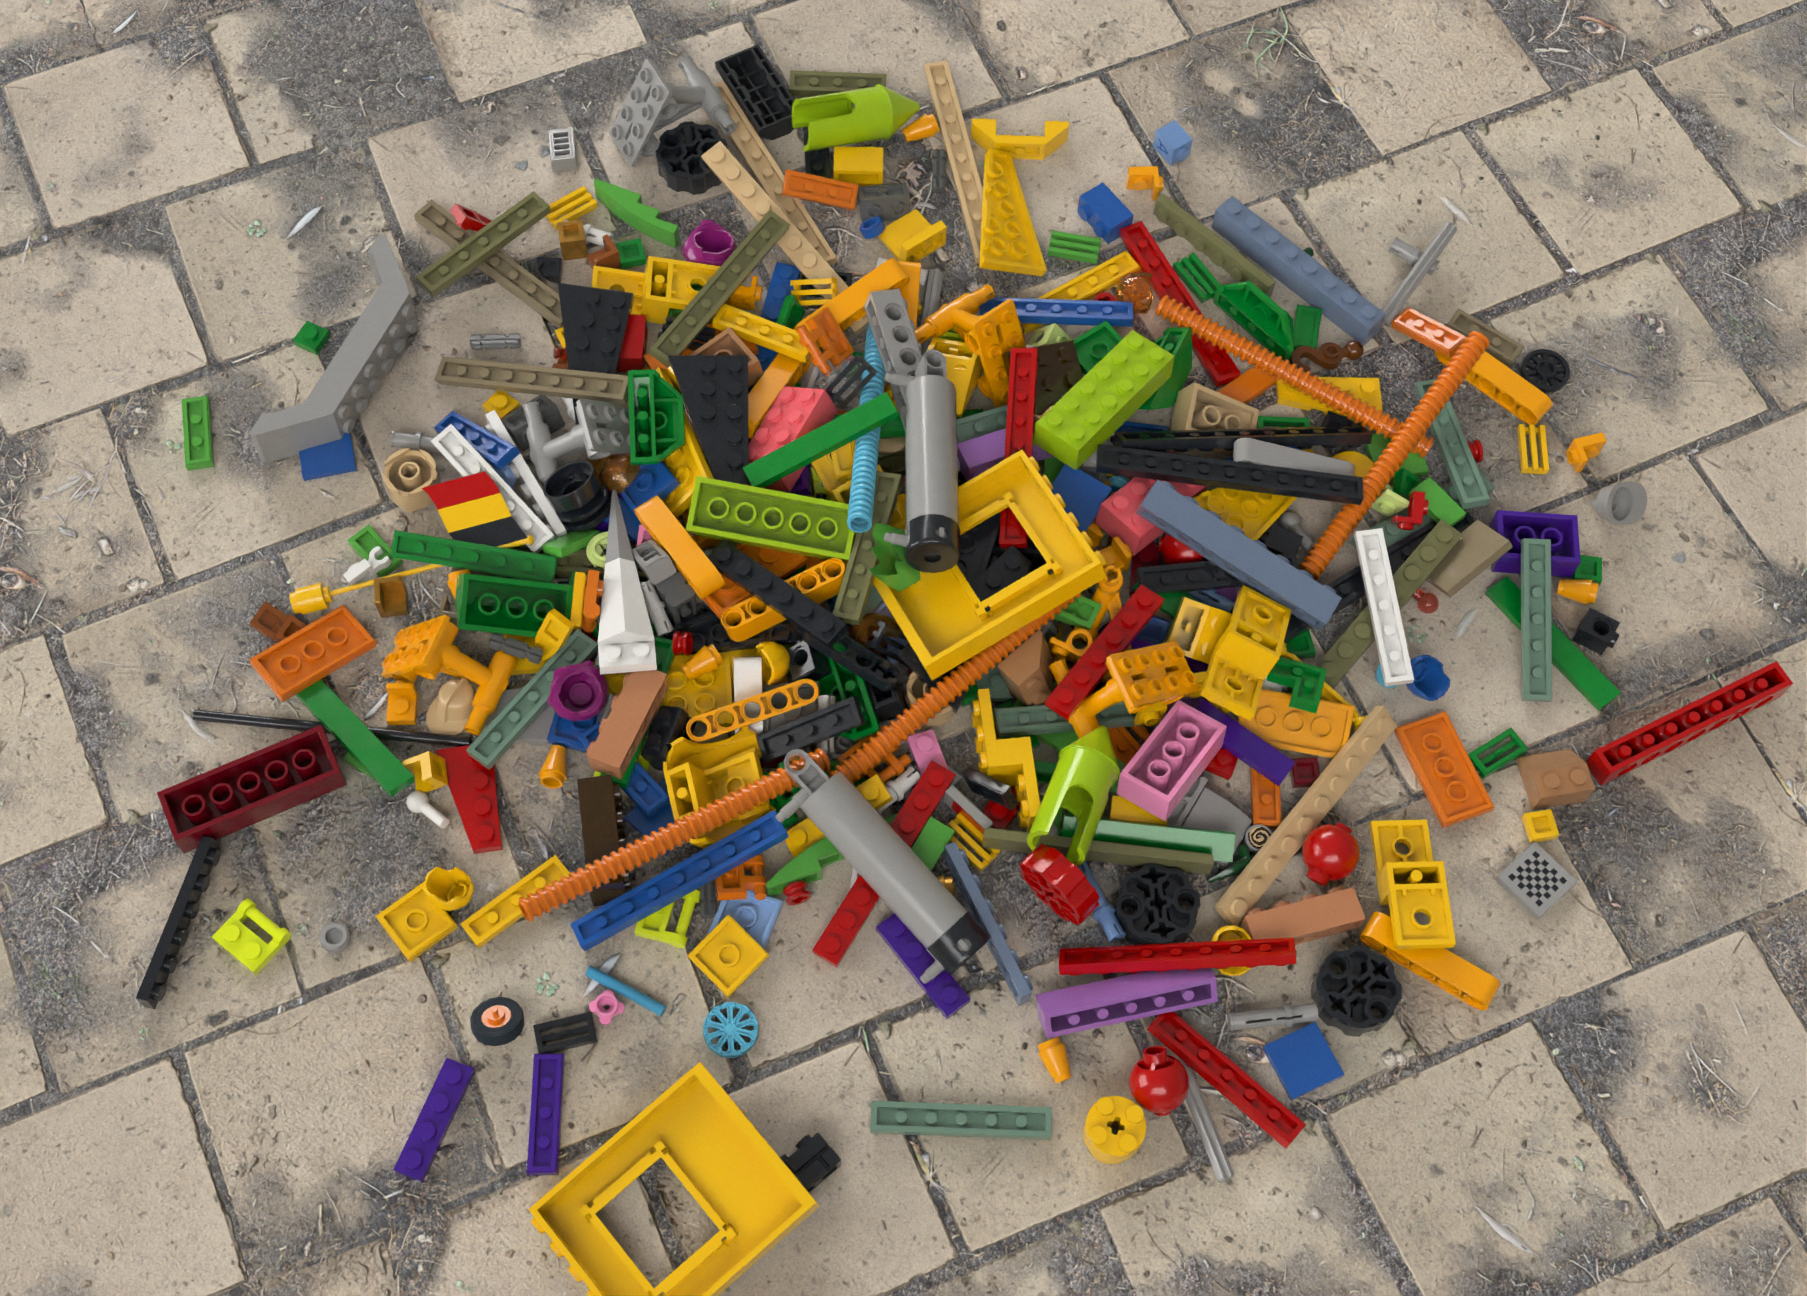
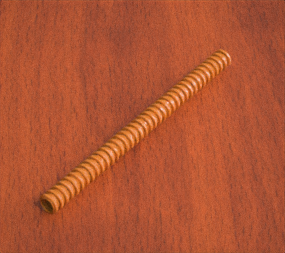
M1168 295L1163 296L1156 308L1157 316L1162 315L1164 320L1170 319V323H1177V327H1190L1192 335L1196 333L1199 339L1203 337L1205 342H1212V346L1218 345L1219 349H1225L1227 354L1233 353V357H1240V361L1244 362L1246 360L1248 365H1255V369L1261 368V372H1268V376L1272 377L1274 375L1277 381L1281 379L1283 384H1290V388H1298V392H1305V396L1311 395V399H1318L1320 404L1324 402L1327 408L1333 407V411H1340L1342 416L1344 414L1348 415L1347 418L1355 419V423L1361 422V426H1368L1370 431L1376 430V434H1383L1385 439L1389 437L1392 440L1402 424L1405 423L1403 421L1401 423L1397 422L1395 417L1393 419L1390 418L1388 413L1386 415L1382 414L1383 411L1381 409L1379 411L1375 410V406L1369 407V403H1362L1360 398L1356 400L1353 394L1347 395V391H1340L1338 386L1336 388L1332 387L1333 384L1325 383V379L1319 380L1318 376H1312L1310 371L1304 372V368L1300 367L1299 369L1296 367L1297 364H1289L1290 361L1287 359L1286 361L1282 360V356L1276 357V353H1269L1267 348L1263 350L1260 344L1256 346L1254 341H1247V337H1239L1240 334L1232 333V329L1226 330V326L1218 325L1219 322H1211L1212 319L1209 317L1207 319L1204 318V314L1198 315V311L1190 310L1191 307H1183L1184 304L1181 302L1179 304L1176 303V299L1170 300ZM1426 434L1422 435L1421 440L1417 441L1416 447H1413L1412 453L1420 454V458L1425 457L1434 442V438H1427Z
M1471 331L1468 334L1464 343L1460 345L1459 350L1455 352L1450 362L1446 364V368H1443L1441 374L1437 376V380L1433 382L1428 392L1424 394L1423 399L1419 401V405L1415 406L1414 411L1409 415L1410 417L1405 420L1400 430L1396 432V436H1393L1392 442H1389L1387 448L1383 450V455L1378 457V461L1374 462L1373 467L1368 471L1369 473L1364 476L1363 501L1361 505L1345 503L1346 505H1343L1341 511L1336 514L1337 518H1333L1332 524H1329L1327 530L1322 533L1323 537H1319L1318 543L1313 545V550L1308 552L1309 556H1305L1304 562L1300 563L1299 569L1310 573L1313 576V580H1318L1320 574L1324 573L1325 567H1328L1330 564L1329 561L1334 559V554H1337L1339 548L1343 547L1344 542L1349 538L1348 535L1353 533V529H1356L1358 523L1362 521V516L1367 514V510L1375 503L1376 497L1380 496L1381 491L1386 487L1385 485L1389 484L1390 479L1394 477V472L1399 470V466H1402L1404 460L1408 458V454L1413 451V447H1416L1417 441L1421 440L1422 435L1431 426V422L1435 421L1436 416L1440 414V410L1445 407L1449 398L1453 396L1458 386L1462 384L1463 379L1467 377V373H1470L1472 367L1476 365V361L1480 359L1485 349L1489 347L1490 342L1484 334L1477 331Z
M1077 594L971 657L970 660L964 661V665H958L956 671L952 670L949 677L945 676L943 678V682H937L936 688L931 687L930 693L925 692L923 694L924 698H918L916 700L917 703H912L909 710H903L904 714L902 716L898 714L896 721L891 720L890 726L885 725L882 732L878 731L876 733L877 736L875 738H869V743L864 742L862 744V749L857 748L856 754L851 753L848 760L844 759L842 761L843 764L841 766H835L836 770L834 772L830 770L828 777L831 778L841 771L854 785L853 781L855 779L857 781L860 780L861 774L866 775L867 769L870 768L872 770L874 768L873 764H879L882 757H888L887 753L889 751L891 753L894 752L895 746L900 747L902 740L906 742L908 740L907 736H913L916 729L920 730L922 728V724H928L929 718L934 719L935 713L940 714L942 712V707L947 708L948 703H953L956 696L960 697L962 691L966 692L969 689V685L974 686L976 679L980 681L982 674L987 675L989 673L988 669L993 670L996 663L1000 664L1002 658L1006 659L1009 656V652L1013 653L1015 647L1019 648L1022 645V641H1027L1028 636L1031 637L1035 634V631L1041 630L1042 625L1046 626L1048 620L1052 621L1055 618V614H1061V609L1066 610L1068 608L1067 604H1073L1074 599H1079L1081 594Z
M818 748L814 753H808L824 772L830 771V760L822 749ZM800 757L799 761L794 760L792 765L789 764V766L795 771H800L805 767L806 763ZM785 766L784 769L780 767L776 770V773L772 771L769 773V776L764 775L761 777V780L756 779L753 781V784L748 783L745 788H738V792L732 791L730 796L724 795L722 800L716 799L714 804L708 803L706 808L702 806L698 809V812L694 810L690 813V816L684 815L683 820L678 818L675 820V824L670 822L667 824V828L662 826L659 828V832L652 831L650 833L651 836L644 835L642 840L636 839L634 844L628 843L626 848H618L617 853L612 851L609 857L604 855L601 861L596 859L593 865L588 863L585 865V869L578 868L577 873L570 872L569 877L562 876L560 878L561 881L554 880L551 886L546 884L543 890L538 888L535 890V894L528 893L527 898L520 897L518 902L520 910L525 919L532 922L535 916L540 918L543 916V912L548 914L551 912V908L558 909L559 904L566 905L569 899L574 901L577 895L581 897L585 891L589 893L593 891V887L599 888L601 883L607 884L609 879H617L618 874L623 876L626 874V870L631 872L634 870V866L639 868L642 866V862L645 864L649 863L650 858L657 859L658 854L664 855L666 850L672 851L674 846L680 847L682 842L688 843L690 838L696 839L698 834L704 835L706 830L712 831L714 826L720 827L722 822L728 823L730 818L736 819L738 814L743 815L746 813V810H753V806L759 807L761 802L765 804L769 802V798L773 800L777 798V794L781 796L785 790L789 792L792 790V787L797 788L799 786L787 774Z

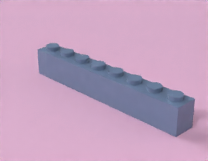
M1231 196L1216 209L1212 229L1312 307L1322 309V315L1354 340L1360 342L1362 346L1380 331L1385 313L1235 197Z
M1157 479L1136 510V514L1260 594L1291 609L1293 615L1316 630L1321 629L1327 624L1342 599L1332 587L1325 584L1321 585L1313 580V576L1307 571L1298 570L1290 565V561L1287 558L1271 553L1267 550L1265 544L1257 540H1251L1244 535L1245 533L1240 528L1233 525L1229 526L1222 521V518L1217 513L1206 511L1198 506L1199 503L1192 497H1184L1178 493L1172 484L1166 481L1161 482Z

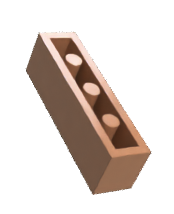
M658 670L626 673L620 695L616 694L612 700V711L608 718L604 717L599 726L600 734L596 742L592 741L587 749L586 756L589 760L590 769L622 779L669 688L666 673Z
M1340 886L1329 890L1325 895L1309 894L1302 897L1299 902L1290 904V901H1283L1274 905L1272 909L1265 911L1262 908L1253 909L1246 913L1241 923V928L1250 935L1251 939L1294 938L1295 945L1358 929L1366 918L1354 887L1344 889Z

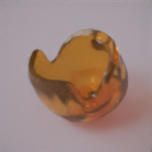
M1149 272L1125 274L1117 284L1116 300L1132 303L1133 314L1148 313L1153 299L1152 290L1149 285L1153 274ZM1147 297V302L1143 303L1142 299H1145Z
M879 613L864 614L861 625H852L850 638L874 653L881 655L883 653L866 645L868 640L873 642L875 636L871 635L873 631H879L880 626L877 625L879 620L899 631L901 629L897 622L887 615ZM889 631L885 634L887 637L899 638ZM882 641L880 646L887 649V643Z

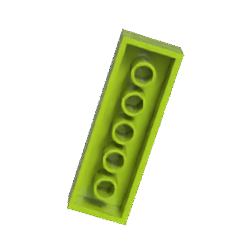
M1132 330L1036 422L1034 444L1069 467L1077 470L1097 450L1099 444L1102 445L1171 377L1175 356Z
M696 476L686 531L691 535L718 540L724 539L728 542L825 560L838 558L847 564L856 533L849 529L847 525L849 504Z

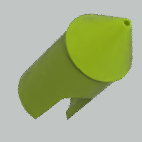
M877 84L875 87L796 99L792 106L793 128L808 127V143L803 146L802 151L804 152L878 139L888 140L919 111L920 105L910 98Z
M1105 726L1096 728L1060 750L1058 763L1027 837V844L1032 851L1036 848L1040 836L1048 834L1059 808L1062 807L1072 812L1077 819V826L1066 858L1076 866L1081 865L1085 861L1107 804L1110 787L1114 785L1120 776L1109 732Z

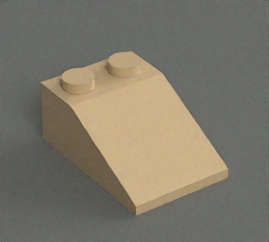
M1194 382L1178 391L1170 431L1256 429L1259 410ZM1214 448L1213 450L1214 452L1233 455V451L1224 450L1223 448Z

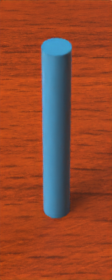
M591 965L586 971L585 975L653 1013L661 1017L665 1013L666 1005Z

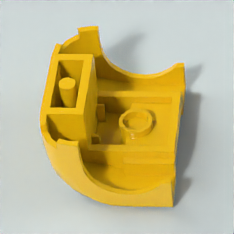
M745 726L734 736L714 743H695L684 737H680L671 743L672 748L668 752L666 762H663V772L674 821L678 818L683 820L684 815L690 816V813L694 810L698 812V809L702 806L706 808L708 803L714 804L716 799L722 800L724 795L730 796L732 791L738 792V788H745L746 784H753V781L756 779L761 780L763 772L759 758H762L756 738L758 735L755 730ZM770 801L765 804L761 802V806H753V810H746V813L743 815L738 814L736 819L730 818V822H722V826H714V830H706V834H698L696 839L690 838V843L705 849L773 810L776 812V809L770 805Z

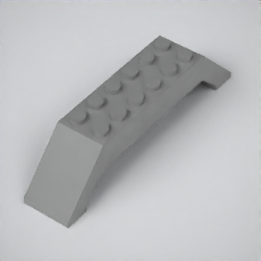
M380 233L367 252L375 281L381 285L305 403L271 414L262 412L249 432L261 461L268 463L299 454L301 450L342 439L345 432L350 434L355 427L360 413H364L367 409L368 401L372 394L379 390L384 375L391 371L394 359L398 353L403 352L406 340L410 334L416 331L418 320L412 298L386 235Z

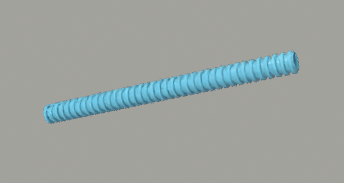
M870 323L867 325L864 359L878 372L860 391L859 406L884 393V376L886 372ZM867 370L862 373V380L869 374ZM881 426L855 440L847 525L849 529L856 533L866 532L872 527Z

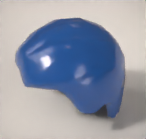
M1419 655L1411 659L1414 681L1413 683L1406 684L1408 690L1415 696L1427 701L1438 700L1444 696L1450 687V679L1444 673L1443 664L1430 655Z

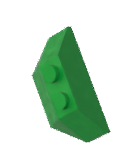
M1251 281L1220 285L1216 290L1213 303L1262 346L1267 348L1269 352L1276 353V357L1282 356L1284 361L1286 359L1290 361L1294 351L1293 318L1289 313L1278 306Z
M1168 327L1163 332V336L1153 341V343L1175 356L1171 377L1139 408L1140 410L1173 407L1178 391L1182 389L1192 369V330L1190 327Z
M655 369L628 371L631 465L658 464L685 445L683 396L666 380L660 377V374Z
M840 643L833 645V648L839 652L846 651L845 646ZM827 657L831 674L818 680L820 683V695H829V698L830 696H835V703L852 696L858 697L866 723L838 736L858 741L881 731L880 718L874 711L865 680ZM860 657L856 658L857 663L860 665L862 663Z

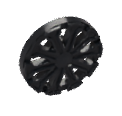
M1538 349L1530 352L1524 358L1521 365V377L1543 393H1554L1561 390L1570 376V368L1567 361L1557 352L1548 349Z

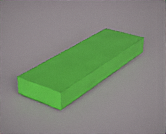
M209 396L182 399L185 467L188 471L214 467L211 403Z

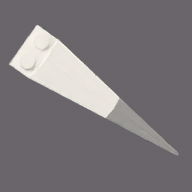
M613 489L611 497L598 634L600 675L657 670L654 635L615 489Z

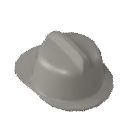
M1617 483L1603 487L1599 491L1597 499L1591 501L1590 504L1596 506L1597 514L1602 519L1608 520L1612 525L1632 524L1637 522L1646 510L1647 493L1640 483Z

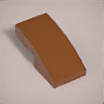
M266 601L248 624L277 643L307 626L293 615L287 616Z

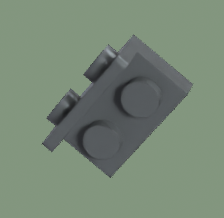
M906 182L858 187L862 222L875 216L881 217L883 221L896 220L910 212V195Z
M539 395L529 401L539 402L543 422L549 426L551 434L565 426L557 405L547 396ZM521 406L500 420L507 432L515 439L519 449L525 451L530 448L526 435L528 423Z

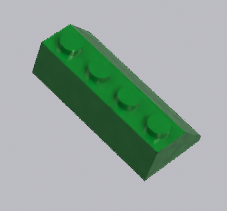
M467 573L457 575L455 596L457 627L462 630L536 637L546 615L552 609H556L570 620L573 586Z

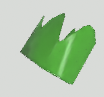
M877 523L873 526L872 535L878 546L871 547V550L880 564L875 568H870L869 571L886 585L900 592L921 580L920 571L913 569L907 564L904 557V546L884 541L885 533L904 535V530Z

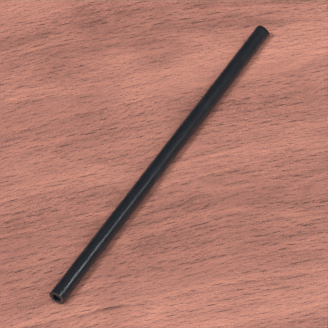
M197 709L193 711V720L295 731H307L322 725L325 733L331 734L318 721ZM366 726L378 739L456 747L472 744V737Z

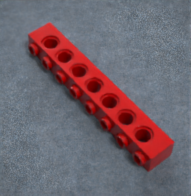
M1777 661L1596 749L1586 761L1588 769L1599 785L1602 786L1780 698L1793 682Z

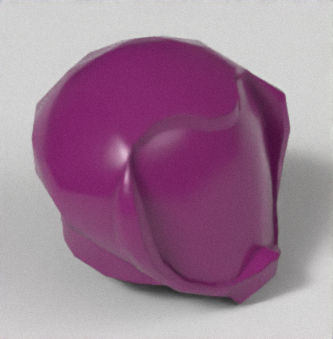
M712 219L703 220L686 240L683 246V256L687 262L721 267L735 251L737 245L733 236L725 228L713 222Z
M591 661L557 668L554 672L547 704L561 718L571 721L589 720L600 713L607 702L609 687L605 675H600V670Z

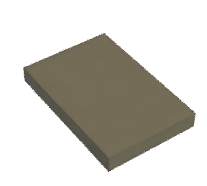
M1476 520L1461 533L1463 534L1462 539L1426 580L1449 598L1513 547L1508 539L1479 520Z

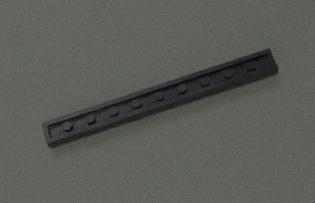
M1363 426L1115 432L1114 443L1118 447L1156 452L1172 449L1176 452H1188L1189 449L1211 452L1214 448L1233 451L1234 442L1240 438H1252L1285 447L1297 446L1302 449H1311L1312 446L1317 445L1325 448H1336L1337 445L1357 448L1361 447V444H1371L1372 433Z
M1100 444L1097 448L1096 472L1355 505H1361L1363 501V477Z
M1463 509L1466 512L1465 517L1452 526L1460 533L1475 522L1465 509ZM1435 521L1387 548L1392 576L1437 525ZM1360 565L1327 584L1342 598L1332 615L1366 595ZM1291 613L1284 643L1311 629L1312 626Z

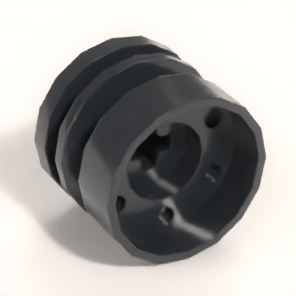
M588 461L568 463L552 473L544 483V496L552 508L556 510L557 516L561 519L564 527L570 532L589 530L599 525L610 514L612 496L607 491L606 486L602 484L593 465Z

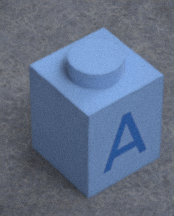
M1174 120L1156 130L1153 147L1171 166L1178 161H1184L1190 155L1193 139Z

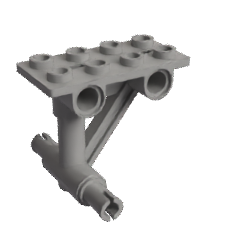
M691 56L683 57L680 59L681 63H678L679 68L687 77L686 82L688 86H676L673 83H667L652 59L645 60L609 132L630 166H635L640 157H650L656 153L660 143L653 134L654 132L701 107L711 120L717 122L724 135H730L736 131L734 128H737V124L728 114V106L721 97L718 87L713 85L704 71L698 69Z
M579 399L576 401L577 406L575 407L579 424L574 426L571 431L552 440L549 426L543 422L539 402L534 401L524 404L522 407L528 423L526 435L530 446V458L535 465L539 483L544 485L549 476L560 468L557 458L584 452L585 449L590 460L602 459L612 454H620L622 462L630 463L629 405Z

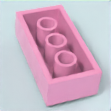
M1178 700L1120 773L1116 794L1166 821L1222 747L1227 726Z

